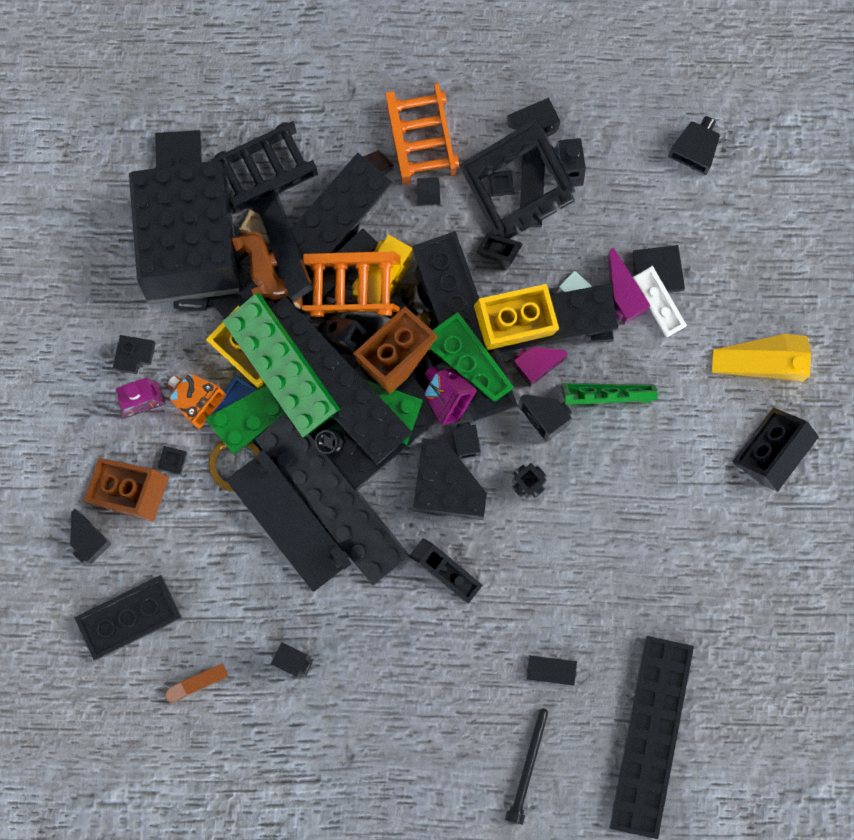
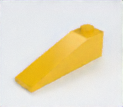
M780 334L714 349L711 373L804 382L810 376L811 350L808 337L804 335Z

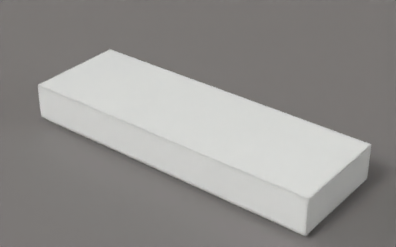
M653 266L633 277L650 304L649 309L666 338L687 326Z

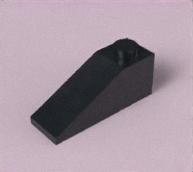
M422 538L409 556L420 567L468 604L483 586L437 546Z

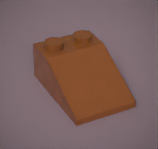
M404 307L353 354L358 365L385 391L391 394L409 377L438 336L408 308Z
M98 458L83 502L134 518L154 522L169 477L151 468Z

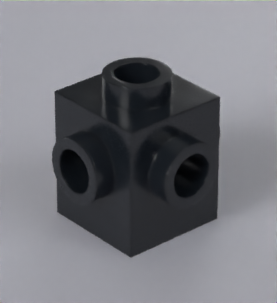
M530 463L525 467L523 464L513 473L515 477L512 480L514 484L512 488L520 497L524 495L526 499L531 496L536 498L545 490L543 486L547 481L545 479L546 474L539 466L535 467ZM526 479H530L533 482L531 487L525 485L524 481Z

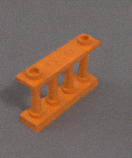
M439 83L434 84L433 95L406 100L396 99L394 91L386 92V104L402 185L411 184V176L415 175L416 172L449 167L451 176H455L456 168L459 167L458 155L453 154L443 107V104H446V96L444 90L440 91ZM437 104L439 114L437 116L410 121L400 120L398 112H402V109ZM441 124L442 137L414 142L404 141L403 133H406V130ZM445 145L447 158L414 164L413 162H408L407 154H410L411 151Z
M389 251L304 254V264L313 270L314 289L313 305H302V310L310 313L311 317H324V313L378 312L380 316H391L392 312L400 311L399 306L390 304V269L393 268V265H400L401 255ZM379 265L381 269L380 304H367L368 269H370V266ZM348 266H356V269H358V304L345 305V270L348 269ZM325 267H334L333 269L336 270L335 305H322L323 271Z

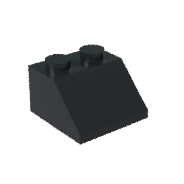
M531 395L520 397L519 409L546 443L569 426L572 412L564 402L561 404L558 399Z

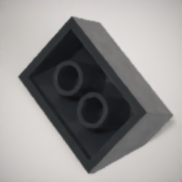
M773 407L732 462L760 484L778 492L819 436L808 421Z

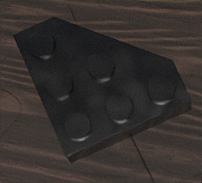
M422 438L413 512L483 520L487 497L486 491L446 441Z

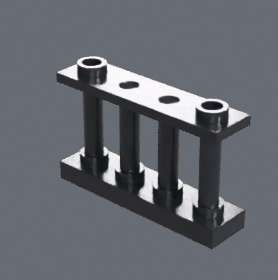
M293 121L281 123L275 130L228 152H219L211 159V161L222 162L225 175L235 193L234 197L230 198L236 213L256 205L257 201L273 190L279 194L318 175L314 161H304L292 137L293 134L297 133ZM283 139L296 163L295 168L288 172L284 171L272 147V144ZM261 149L264 150L276 174L275 178L268 181L263 180L251 154ZM242 158L255 182L254 188L247 191L242 189L230 165Z

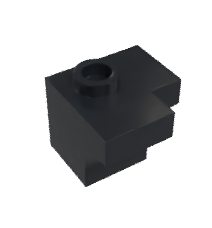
M120 335L113 369L115 371L137 374L139 367L151 365L156 342Z

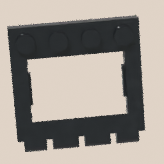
M537 118L459 164L494 235L511 239L518 235L516 226L523 232L537 224L536 214L542 221L557 212L555 203L562 209L575 201L572 195L575 189ZM538 146L541 157L558 186L501 219L482 179Z

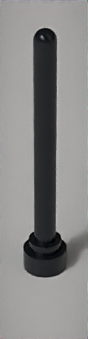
M545 708L539 710L513 806H510V810H507L504 819L520 825L524 824L525 815L523 814L525 810H523V805L548 717V710Z

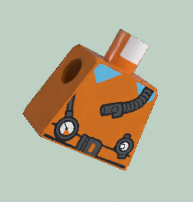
M188 373L183 380L178 376H173L168 382V387L173 390L169 399L199 430L206 422L205 418L212 415L227 396L217 385L192 373Z

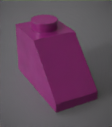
M531 347L526 350L524 348L514 356L516 360H514L513 367L531 387L567 358L568 353L565 350Z

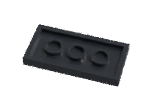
M160 575L74 618L93 660L97 661L182 619V616L163 576Z

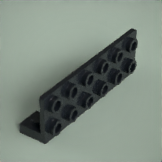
M264 450L226 480L313 592L341 570H345L352 564L279 472Z

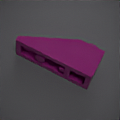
M612 248L607 256L610 286L616 318L618 321L622 320L625 325L647 312L650 304L615 249Z

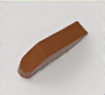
M223 663L170 687L165 693L166 701L168 703H176L180 699L227 678L228 674Z

